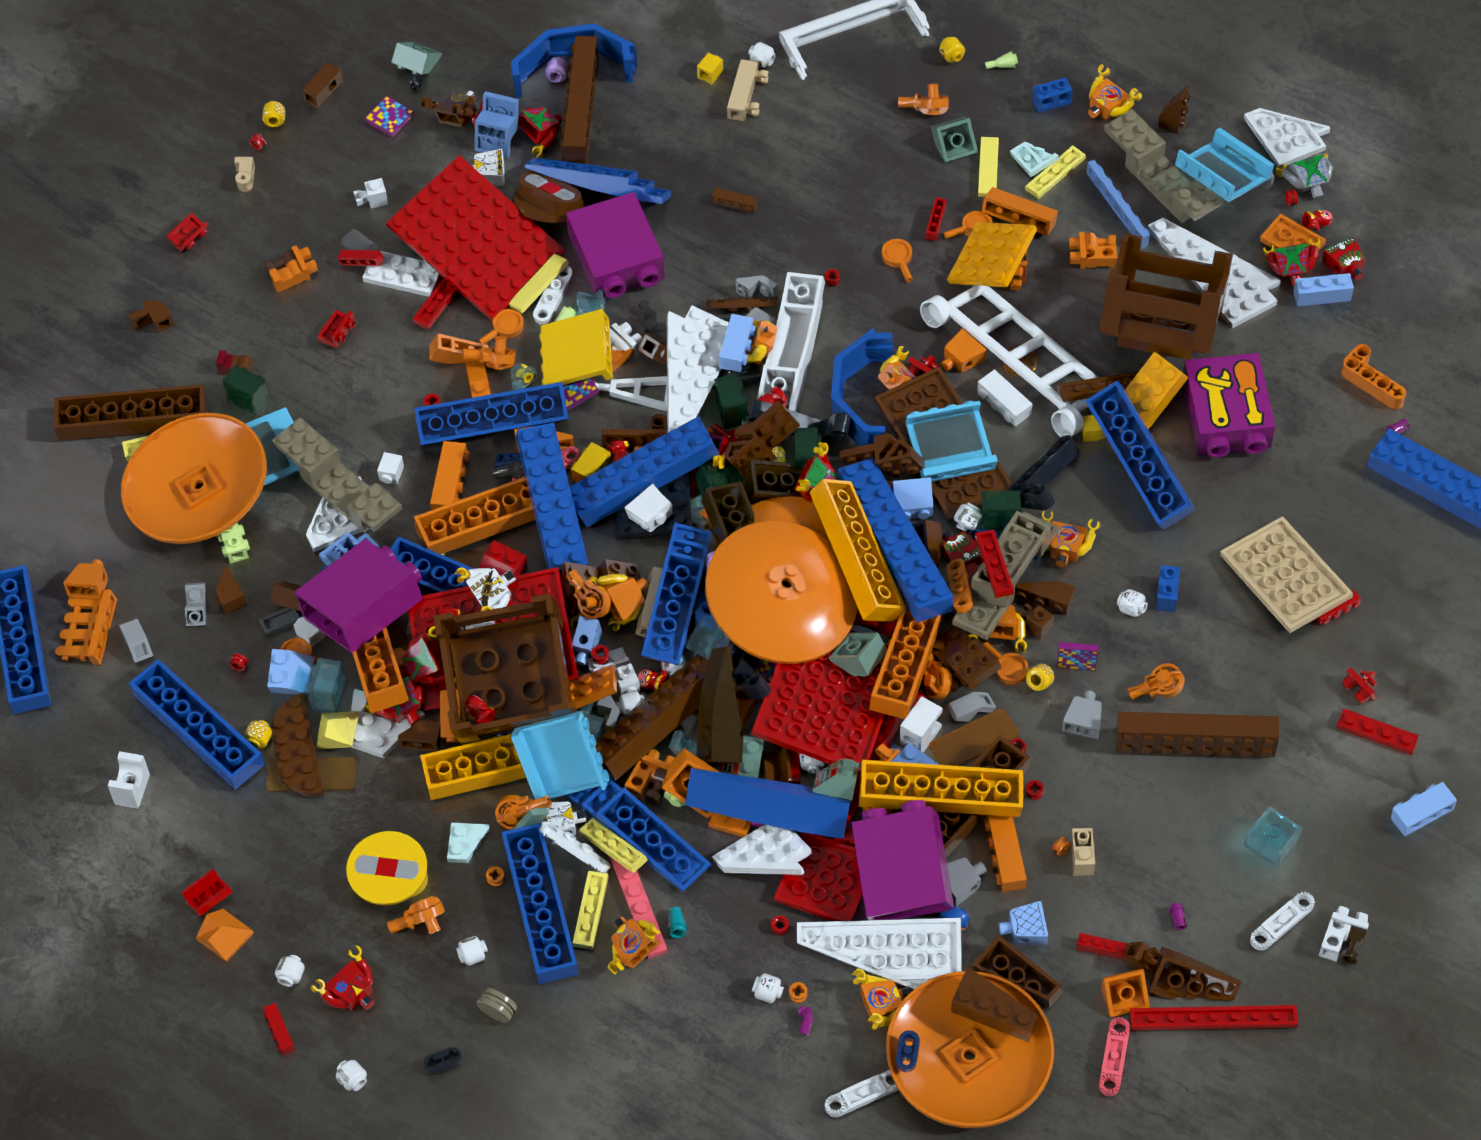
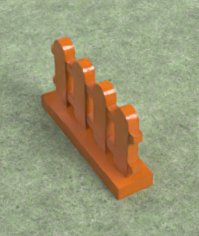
M103 589L101 599L71 597L68 600V604L74 609V612L67 613L64 616V621L67 625H70V628L60 632V638L66 643L65 646H58L55 650L56 655L62 658L63 662H68V658L80 659L81 662H86L87 659H90L93 665H101L117 603V598L111 589ZM81 609H92V613H80ZM77 625H88V629H76ZM72 642H84V645L72 646Z

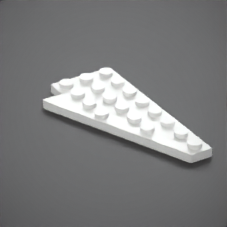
M1161 218L1148 225V231L1172 257L1212 264L1215 250L1229 253L1165 218ZM1233 254L1221 317L1231 328H1234L1276 306L1277 299L1270 293V290L1280 285V279ZM1191 280L1201 293L1208 290V283Z
M691 306L685 318L670 311L667 315L668 432L697 417L721 371V368H719V355L729 322L694 306Z
M960 918L797 922V943L799 945L879 977L894 980L895 983L909 987L912 990L937 976L962 971Z

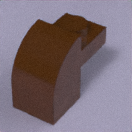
M156 300L144 301L143 309L129 315L134 330L152 323L157 333H160L174 326L172 316L167 307Z

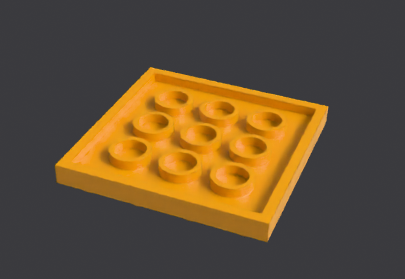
M977 222L947 281L950 284L1008 287L1037 228L1035 225Z

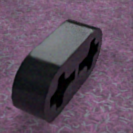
M455 1047L431 1054L424 1059V1070L428 1075L435 1076L455 1069L462 1063V1054ZM453 1054L456 1057V1060L452 1061L450 1059V1055ZM430 1062H434L436 1068L432 1069Z

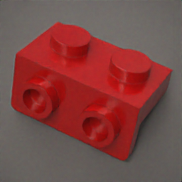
M190 213L166 238L182 253L185 249L190 250L198 237L201 239L208 232L206 229L209 224L207 222L203 224L193 213Z
M335 310L318 334V341L337 349L340 343L345 341L347 333L355 326L354 312L349 311L348 314Z
M211 869L184 889L181 894L188 906L201 916L217 903L224 900L232 893L230 886L220 879L217 872Z

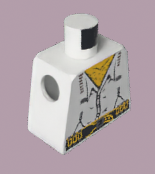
M502 149L475 154V165L471 166L494 186L504 187L505 173Z
M552 802V807L547 808L549 814L541 824L545 821L549 822L563 832H569L575 836V824L586 822L584 810L572 812L570 802ZM547 835L544 836L547 846L555 843V840L547 838Z

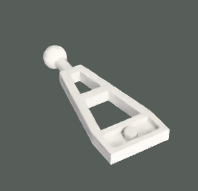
M667 376L613 379L611 384L599 383L596 379H593L600 391H610V396L667 411V386L664 402L640 396L641 386L667 385ZM634 387V394L616 388Z

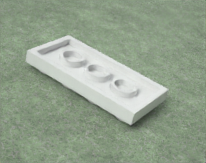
M380 251L384 257L381 265L367 266L363 275V282L428 297L435 290L441 276L426 261Z

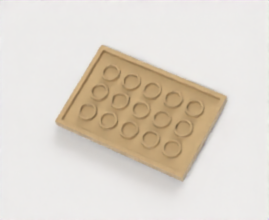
M1283 516L1220 551V556L1289 633L1353 598V592Z

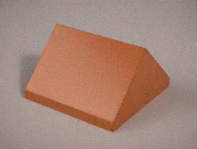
M1144 969L1103 977L1101 992L1110 1017L1130 1013V1008H1150Z

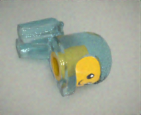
M523 362L514 364L510 371L511 378L514 380L511 382L512 387L515 390L527 388L526 386L530 385L537 377V370L533 367H528Z

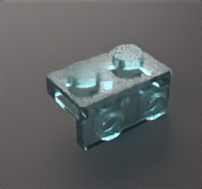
M598 290L595 295L579 291L575 295L576 315L599 309L604 311L605 298L603 297V290Z
M703 614L685 647L709 660L712 648L717 647L720 640L725 637V634L712 617Z

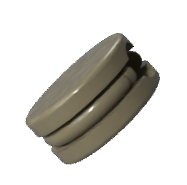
M485 988L481 997L476 1002L481 1011L503 1023H508L513 1013L517 1010V1005L513 1000L492 988Z

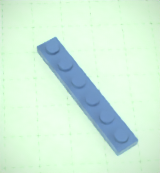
M1095 160L1089 161L1087 174L1128 231L1132 235L1142 236L1140 247H1147L1150 238L1148 229L1142 226L1139 217L1131 211L1130 205L1123 200L1120 191L1115 189L1111 179L1107 178L1104 174L1103 168Z

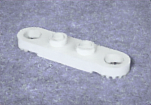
M566 266L562 271L567 272L568 275H558L544 290L533 312L534 321L537 324L545 325L552 320L573 276L572 269L569 266ZM543 312L547 314L545 318L538 317Z
M546 821L539 828L544 836L547 835V838L555 840L556 844L589 865L590 863L600 873H607L611 865L607 860L593 852V849L588 844L578 842L573 834L565 833Z
M1301 892L1288 901L1252 932L1250 938L1252 947L1262 951L1276 942L1313 910L1315 904L1313 896L1310 893ZM1306 899L1310 905L1302 907L1298 901ZM1263 936L1266 938V942L1259 944V942L1255 941V937Z
M887 1070L882 1074L875 1075L848 1087L835 1095H831L825 1101L826 1113L831 1117H840L897 1091L898 1088L895 1084L890 1085L886 1082V1079L891 1077L890 1071ZM832 1102H839L841 1108L833 1111L829 1105Z

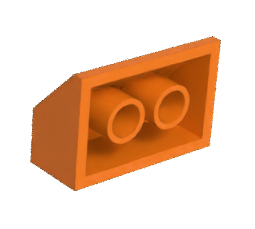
M685 748L671 762L662 784L664 790L686 803L691 768L719 772ZM691 807L707 819L713 813Z

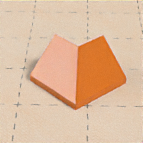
M221 909L206 915L196 939L227 962L254 932L226 910Z

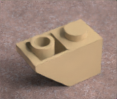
M1092 828L1072 829L1073 876L1094 875L1095 854Z

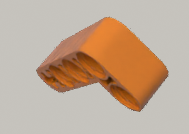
M1365 344L1357 345L1343 361L1342 376L1388 407L1396 410L1402 408L1406 397L1405 388L1368 365L1371 355L1370 347Z

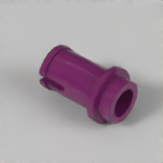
M1402 419L1393 425H1388L1385 433L1390 428L1400 434L1410 429V425L1405 426L1408 421Z
M1181 903L1170 905L1168 910L1169 914H1172L1174 928L1178 931L1188 927L1183 912L1185 908Z

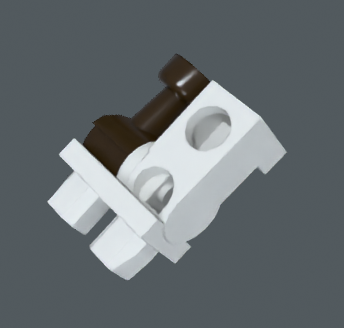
M1339 906L1337 911L1333 912L1319 956L1337 962L1342 942L1346 941L1349 942L1348 949L1343 951L1341 959L1348 964H1357L1359 959L1357 949L1363 944L1369 923H1367L1368 915L1357 912L1356 918L1348 917L1349 909Z

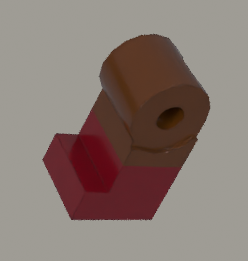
M219 350L216 367L218 374L249 376L254 361L246 355L227 354V351Z

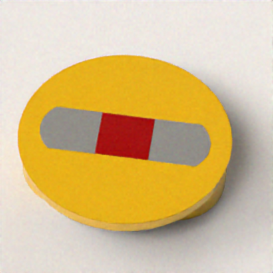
M384 831L364 838L352 850L347 861L346 872L351 887L358 896L372 904L394 905L401 903L410 897L420 894L428 883L427 858L423 848L415 839L400 832Z

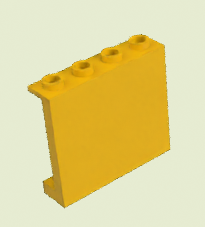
M603 309L541 325L539 338L542 343L540 354L543 358V363L541 364L544 376L542 385L562 382L565 385L598 375H603L605 380L613 379L609 318Z

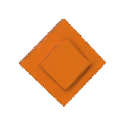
M882 743L874 752L881 758L880 761L891 762L901 751L899 749L896 751L893 748L889 749Z

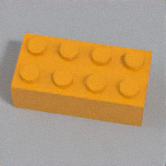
M1155 351L1125 389L1148 430L1189 378Z

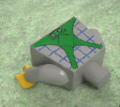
M1317 154V156L1292 162L1288 169H1286V164H1282V169L1276 167V176L1284 177L1302 193L1311 191L1313 199H1318L1324 196L1321 187H1324L1331 179L1333 166L1328 160V154Z

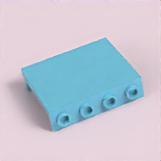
M582 711L514 728L511 738L535 799L548 795L549 799L598 786L605 790L609 781V775L607 770L603 769L602 756L600 752L597 753L595 737L590 734L588 719L583 716Z

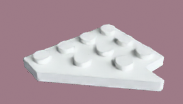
M1262 108L1244 114V120L1278 169L1282 168V164L1287 166L1292 162L1326 150V145L1320 136L1330 133L1329 126Z
M323 497L306 533V537L314 552L330 546L347 532L352 536L362 532Z
M763 825L716 853L712 858L714 863L724 873L802 875L804 870L798 862L811 855L812 852L811 848L793 830Z

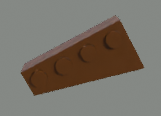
M999 935L972 964L973 971L1002 977L1023 989L1036 1003L1049 1009L1063 994L1062 985Z
M968 966L951 1004L952 1013L1028 1043L1037 1024L1038 1014Z

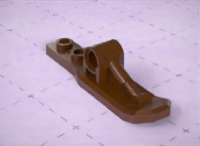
M663 414L653 415L650 420V428L644 430L602 429V446L607 447L614 441H628L629 447H635L636 445L643 447L668 433L667 417ZM705 427L708 433L715 435V430Z

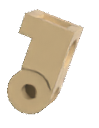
M235 157L234 163L238 172L235 176L237 188L241 192H248L253 187L255 171L253 157Z

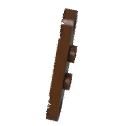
M779 297L706 300V308H728V311H738L742 307H746V310H752L754 307L779 305Z

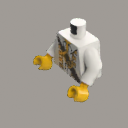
M458 568L455 572V575H462L457 579L459 583L463 582L465 578L468 579L466 581L482 605L481 611L507 607L511 596L507 586L516 580L510 570L502 576L498 574L495 568L468 570Z

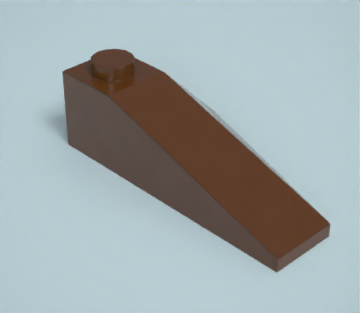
M924 519L912 524L939 570L943 542L941 523Z
M1161 947V955H1159L1158 962L1153 969L1149 992L1168 999H1175L1176 997L1188 999L1208 998L1209 1000L1235 999L1241 985V980L1182 953Z

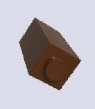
M327 62L302 89L304 101L319 108L343 82L341 69Z
M286 581L273 584L271 603L301 611L294 592L302 586Z

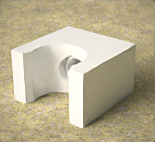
M921 696L900 725V745L906 747L910 743L924 753L942 728V724L936 720L941 715L943 708Z
M119 751L117 757L119 774L116 781L109 780L108 788L115 805L139 809L150 776L143 755Z

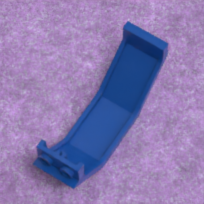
M595 23L546 30L511 61L515 98L522 97L521 84L553 57L573 55L571 53V45L575 43V36L597 37L598 53L623 66L626 83L633 82V75L636 74L635 68H638L636 45Z
M874 328L834 357L831 390L833 414L844 413L851 416L848 436L858 446L873 444L874 436L886 434L885 426L865 424L843 401L844 384L850 377L868 363L885 362L894 355L892 333H875Z

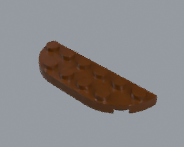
M300 693L284 702L272 720V740L277 768L282 781L289 789L303 796H324L306 697L304 693Z

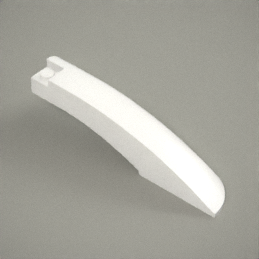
M787 272L776 324V338L773 349L769 352L763 367L757 399L766 393H771V389L778 386L788 399L785 402L786 409L797 412L821 314L822 295L825 285L823 276Z

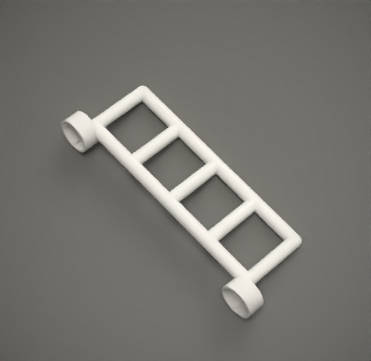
M975 285L948 301L939 295H935L921 304V316L928 326L938 328L949 322L952 318L1056 405L1059 410L1053 413L1051 423L1053 429L1060 437L1065 435L1073 437L1083 430L1084 421L1080 412L1088 408L1085 402L1087 399L1078 400L1073 404L1063 402L1059 393L1049 385L1073 371L1084 380L1099 377L989 286ZM983 295L1002 313L977 326L957 308ZM1013 320L1033 338L1009 352L989 336L988 333ZM1043 345L1064 364L1040 378L1018 359Z

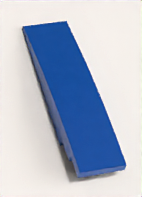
M537 157L525 164V168L543 175L606 194L622 196L635 192L638 200L659 204L664 203L671 197V190L654 188V180L637 178L638 171Z
M674 523L641 654L642 657L679 666L712 534L711 531Z
M691 768L685 805L764 825L844 839L850 800L812 793L813 790H810L811 786Z
M610 778L605 790L598 786L568 794V799L579 809L584 810L587 816L591 819L594 818L644 854L648 860L645 863L682 892L711 866L709 861L627 789L620 788Z

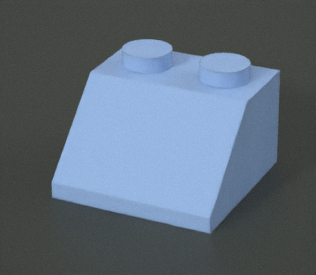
M931 477L893 481V493L909 520L933 517Z
M272 649L267 685L271 693L295 695L304 693L310 696L314 657L292 650Z

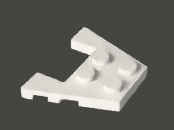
M354 689L351 711H358L359 715L352 748L385 758L399 744L398 735L410 728L411 725L407 719L397 723L365 712V704L368 705L365 693ZM422 711L416 712L419 718L423 720L425 713Z

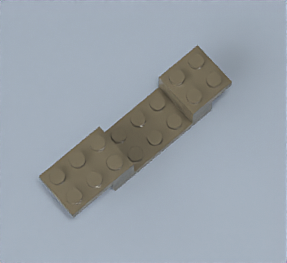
M1133 109L1104 126V131L1126 152L1125 167L1181 223L1189 218L1197 221L1223 205L1224 200L1218 194L1197 180L1190 182L1165 157L1166 142Z
M302 418L296 420L272 440L273 444L298 465L301 479L363 533L369 529L375 532L402 510V504L381 486L375 483L369 487L340 462L338 449Z
M1016 511L998 538V543L1014 588V595L1015 585L1033 557L1041 558L1058 532V526L1026 512L1021 513ZM982 563L972 578L971 591L974 606L970 608V611L967 610V613L966 611L961 614L957 613L953 619V625L988 640L1014 600V595L995 598L984 563Z

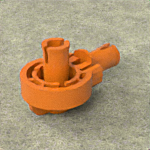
M928 84V96H919V93H916L914 97H899L898 106L899 108L914 107L916 111H921L924 114L939 115L947 112L949 97L939 95V84Z
M496 336L495 347L463 348L462 360H479L481 364H485L489 368L502 370L514 365L516 352L506 348V337Z
M575 569L570 571L566 578L575 587L574 596L578 600V608L581 614L589 619L601 618L608 614L611 601L607 590L602 586L594 585L591 580L584 581Z
M931 652L924 672L925 692L929 698L943 700L949 691L952 693L956 692L958 682L952 680L951 671L943 667L941 662L935 661L934 655Z
M1165 663L1157 666L1150 675L1145 676L1144 683L1129 687L1128 691H1130L1129 695L1132 700L1149 694L1151 698L1157 696L1171 698L1181 692L1185 679L1177 666Z
M507 795L499 801L496 807V821L501 826L512 830L530 809L551 808V799L547 800L550 798L548 795L534 800L528 796Z
M435 896L426 897L411 904L409 909L404 911L402 917L388 921L387 925L393 934L407 927L413 930L415 924L425 922L428 933L432 934L441 930L436 916L445 912V909L439 898Z

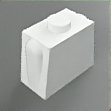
M652 484L625 507L628 518L651 533L673 514V505Z

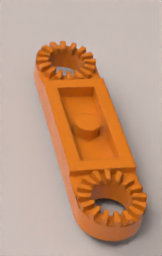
M955 559L948 563L946 571L950 591L954 596L953 606L961 614L965 613V611L967 613V610L970 611V608L974 606L966 564L962 559Z

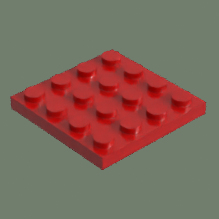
M801 832L800 838L811 848L812 854L798 862L803 868L804 874L783 875L774 896V902L831 921H853L863 897L856 848L816 834Z

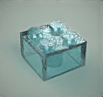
M318 658L317 664L312 667V680L308 682L306 692L309 693V703L312 704L313 711L336 713L346 682L341 661Z
M1269 806L1247 833L1244 846L1276 867H1279L1300 840L1303 827Z

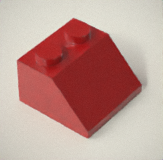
M493 540L484 553L479 568H495L500 576L509 570L514 576L523 575L528 569L527 557Z

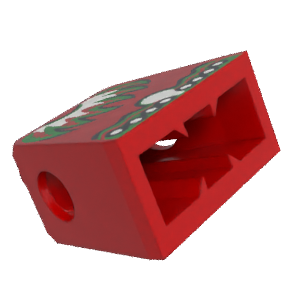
M1354 237L1324 249L1322 261L1336 275L1350 273L1355 281L1360 280L1364 276L1361 270L1364 268L1365 257Z
M948 530L942 535V539L945 541L942 544V556L947 565L955 559H962L966 566L973 562L976 565L983 562L977 542L966 532L955 536L951 530Z

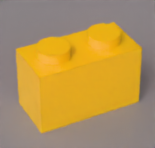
M591 442L587 448L583 449L578 461H574L572 464V480L579 482L610 465V451Z

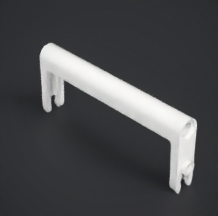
M870 0L780 31L779 39L789 57L791 67H794L800 78L804 80L807 77L804 70L807 66L797 49L799 46L903 10L908 13L922 37L930 36L927 30L930 27L925 13L921 12L914 0Z

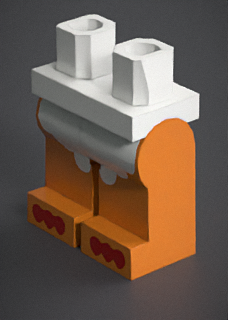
M627 322L619 326L614 323L610 328L612 371H615L632 356L638 354L637 348L643 340L642 336L638 333L631 337L629 336L632 333V328Z

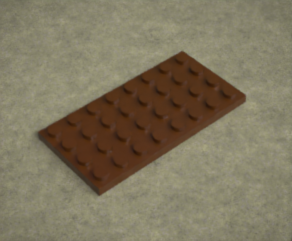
M940 366L874 398L896 437L911 447L905 425L907 415L915 411L925 412L931 408L941 409L951 404H963ZM969 414L913 426L922 458L925 461L982 450L976 425ZM998 461L994 470L931 482L932 496L948 522L954 520V516L962 504L967 505V503H970L977 508L1008 494V488L1012 485V482Z

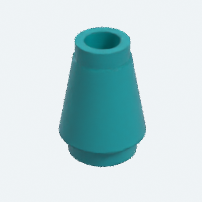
M672 907L669 909L667 932L672 938H682L686 934L687 926L681 909L679 907Z

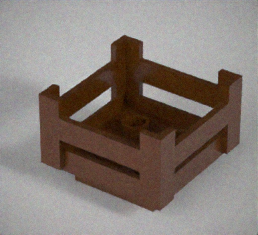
M1124 233L1115 267L1111 268L1108 276L1099 332L1118 337L1117 346L1150 353L1155 351L1157 354L1191 360L1193 352L1210 354L1218 317H1221L1233 254L1215 250L1213 263L1208 264L1140 251L1142 236ZM1136 270L1208 283V290L1196 293L1135 281Z
M551 593L531 597L532 602L460 616H455L453 612L433 616L436 635L440 642L448 695L450 731L461 745L479 742L481 737L514 731V728L577 712L576 704L571 698L561 630H563L561 611ZM538 612L539 616L478 628L467 630L463 628L464 626ZM450 651H452L462 721L459 716ZM472 695L478 696L487 704L488 708L495 709L493 720L475 724L476 718L468 714L464 709L465 700Z

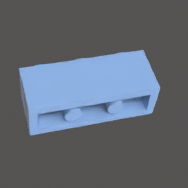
M1347 273L1296 279L1293 293L1296 306L1299 307L1351 301L1354 287L1351 275Z
M731 314L719 355V368L741 372L742 366H746L748 358L746 352L751 349L752 340L750 338L754 337L756 326H753V318Z
M1443 782L1438 785L1433 784L1425 792L1414 794L1407 802L1396 804L1393 807L1391 819L1405 837L1454 810L1457 799Z

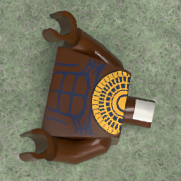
M468 91L465 95L453 93L442 102L432 101L430 97H422L421 106L434 110L439 123L464 127L477 111L474 104L476 95L472 91Z

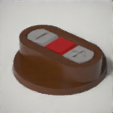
M535 171L525 172L519 176L518 188L512 198V202L516 205L519 213L530 219L548 223L566 222L567 212L583 208V199L579 190L558 179Z

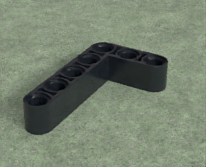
M760 400L751 401L748 421L753 422L773 404ZM787 409L800 424L790 434L792 436L817 444L819 442L827 443L829 446L848 435L851 416L847 414L835 413L822 421Z
M1065 435L1058 439L1008 488V493L1016 507L1047 510L1055 504V500L1046 486L1080 452L1071 435Z
M737 646L731 656L734 669L732 677L736 681L737 689H735L736 699L765 698L771 692V686L759 673H752L760 658L745 652Z

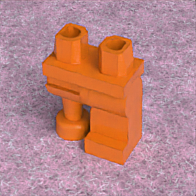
M1079 232V237L1069 238V250L1079 249L1078 252H1070V264H1080V269H1086V267L1095 268L1097 266H1109V269L1115 267L1117 261L1116 235H1109L1108 238H1097L1094 233L1085 234V232Z

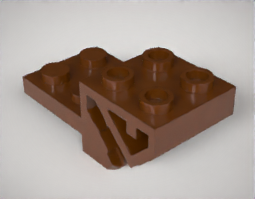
M778 400L751 424L745 421L735 430L734 436L738 441L729 442L725 456L746 479L749 461L776 460L777 457L772 449L795 431L800 424Z
M888 433L874 436L873 444L840 451V458L847 465L873 458L875 464L890 478H899L905 474H917L925 469V460L910 445L901 439L897 440Z
M605 559L598 567L565 561L561 565L566 597L570 599H576L574 596L575 587L566 578V575H569L568 573L574 569L584 581H587L592 576L599 579V577L609 574H625L628 577H633L635 581L641 579L638 564Z
M955 625L935 640L932 649L935 659L941 662L943 667L948 668L951 671L952 679L956 680L958 685L966 690L971 691L1002 668L1000 661L977 638L972 640L963 629Z

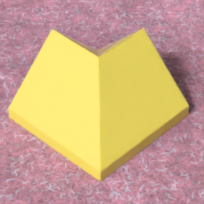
M359 712L322 713L315 748L318 750L352 747Z

